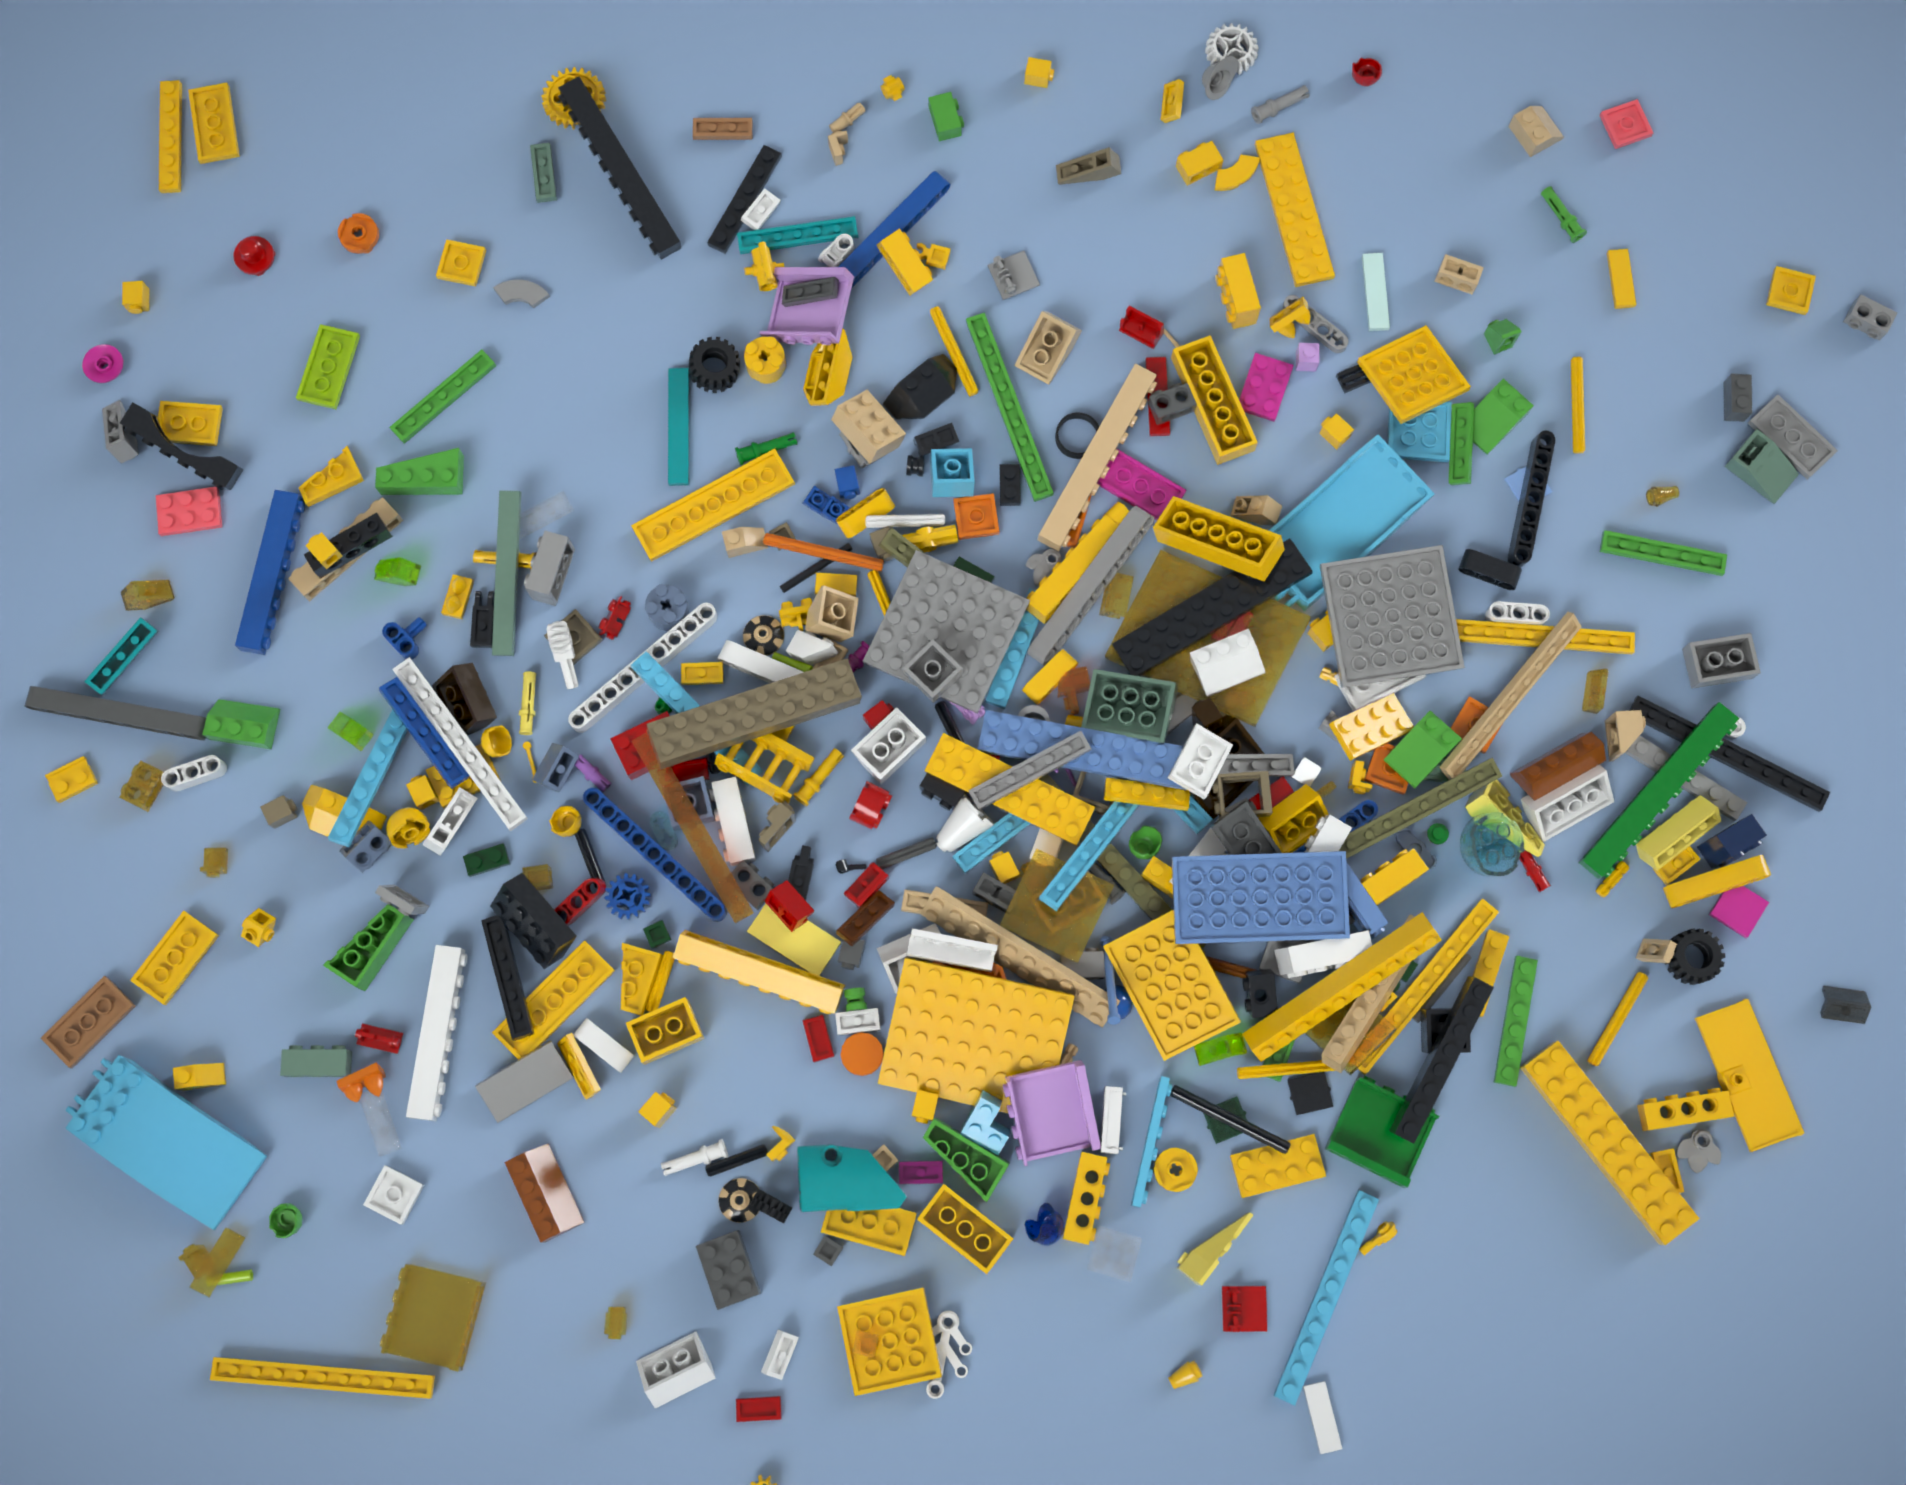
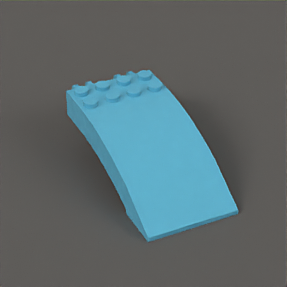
M1376 435L1352 455L1313 493L1268 530L1281 535L1283 542L1290 538L1313 571L1310 576L1274 597L1278 601L1287 593L1292 599L1284 604L1283 608L1285 610H1288L1297 603L1305 612L1325 595L1320 564L1370 556L1435 495L1379 435Z
M118 1055L112 1063L103 1058L100 1063L108 1068L105 1074L99 1070L93 1071L92 1074L100 1081L87 1099L80 1095L74 1097V1100L82 1106L78 1111L74 1107L68 1106L65 1111L73 1116L65 1129L146 1188L209 1228L216 1230L265 1161L267 1155L239 1134L183 1098L133 1060Z

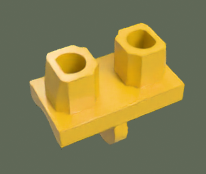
M802 599L801 606L793 607V603L790 601L782 602L781 610H779L782 627L798 626L800 631H804L803 625H806L807 613L812 604V599Z

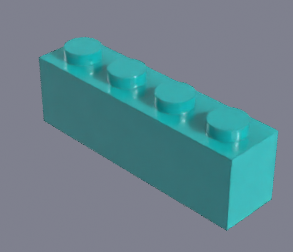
M140 617L84 682L99 694L104 695L159 631Z

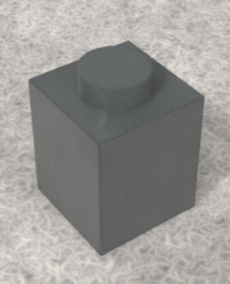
M844 940L842 941L838 957V963L842 964V968L854 970V967L860 968L866 944L864 940H859L853 946H850Z

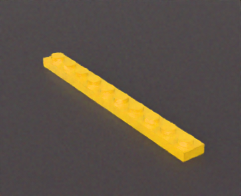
M1456 619L1460 642L1538 648L1555 627ZM1580 628L1564 650L1632 655L1635 653V632Z
M1483 898L1476 904L1355 1051L1349 1063L1362 1074L1366 1075L1496 917L1499 913L1498 910Z
M213 1357L210 1380L431 1399L435 1375Z

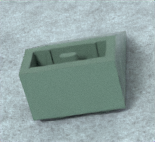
M1758 429L1748 437L1724 466L1773 504L1777 502L1799 475L1774 441Z

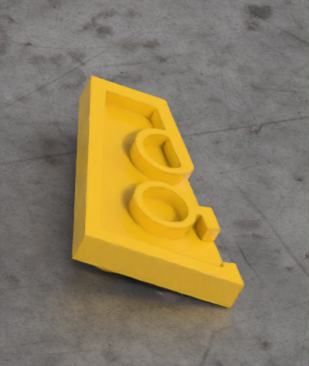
M348 446L342 449L343 453L336 459L332 458L328 462L329 465L321 472H316L299 487L304 502L308 507L364 481Z
M622 943L623 961L621 962V970H623L621 984V1010L642 1016L644 1015L663 955Z

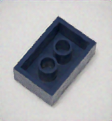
M1750 814L1700 844L1697 848L1711 868L1717 865L1721 868L1763 843L1761 839L1767 836V834L1753 814Z

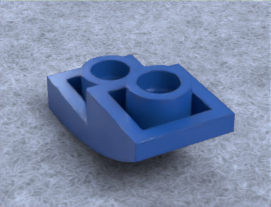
M815 485L802 502V504L836 524V519L849 509L846 504L834 496L830 497Z

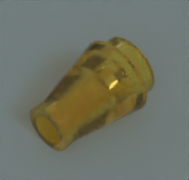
M1677 486L1651 487L1646 492L1648 504L1656 507L1679 497Z

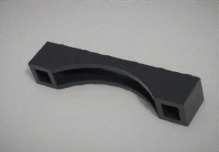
M133 402L120 421V424L125 426L124 431L133 436H136V434L143 437L142 442L151 447L154 444L160 447V453L169 458L172 455L178 458V464L187 469L189 466L196 469L194 472L196 475L203 479L209 477L214 480L212 484L221 490L224 487L231 490L244 470L222 456L199 457L182 451L165 435L157 416Z

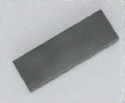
M836 277L786 285L783 287L782 305L790 307L837 298L839 280Z

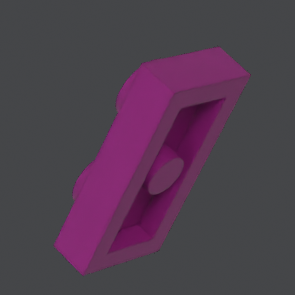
M943 1161L899 1162V1184H943Z

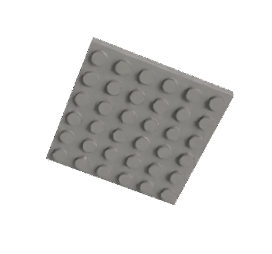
M1443 545L1320 564L1341 688L1465 668Z
M916 550L864 657L863 663L914 685L904 675L903 668L933 639L963 668V675L940 697L978 714L1030 600Z

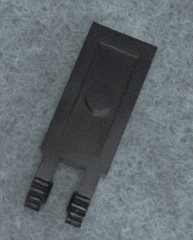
M476 591L470 639V646L472 648H492L494 591L488 592L487 606H482V592Z

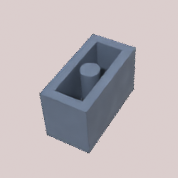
M552 743L532 780L550 790L560 792L580 755L562 745Z

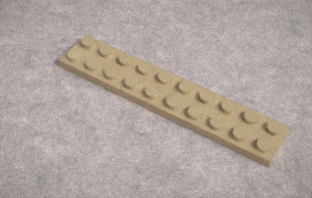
M937 886L934 888L921 912V915L926 917L927 920L936 923L956 937L998 945L994 960L1001 966L1006 967L1020 978L1027 980L1037 987L1075 995L1072 1010L1103 1028L1109 1015L1106 991Z

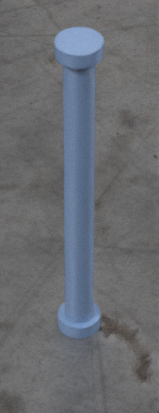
M1110 936L1101 937L1100 945L1103 947L1105 944L1113 941V938ZM1103 948L1109 1008L1107 1020L1109 1024L1116 1025L1120 1023L1121 1017L1117 1009L1114 969Z

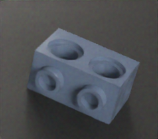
M368 820L356 833L350 847L343 846L339 852L363 873L366 869L371 868L375 860L389 849L391 842L386 834ZM378 837L375 843H371L373 838ZM364 852L361 858L356 859L359 853Z

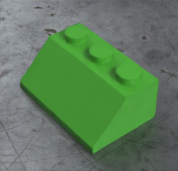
M218 699L207 714L202 735L213 741L272 749L281 709Z

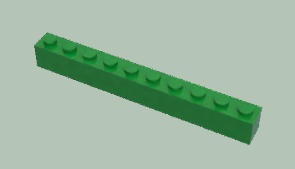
M1720 702L1713 705L1578 863L1597 879L1604 876L1607 878L1615 870L1613 865L1617 860L1621 862L1628 855L1629 852L1626 850L1631 844L1635 846L1641 840V832L1644 829L1649 830L1656 822L1653 818L1658 813L1662 814L1669 807L1667 802L1672 797L1676 798L1683 791L1681 786L1684 782L1687 781L1689 783L1697 774L1695 772L1696 768L1699 765L1703 767L1711 758L1708 754L1712 750H1718L1724 743L1722 738L1726 734L1730 735L1737 728L1735 723L1739 720V717Z

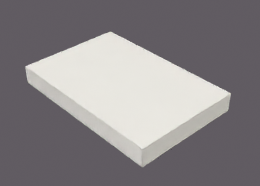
M1196 723L1167 778L1205 799L1233 744Z

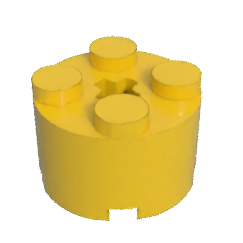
M759 337L746 345L744 360L747 372L751 378L763 384H770L782 377L786 369V358L782 345L774 337Z

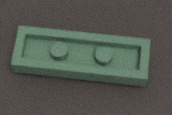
M550 143L530 145L537 203L556 201Z

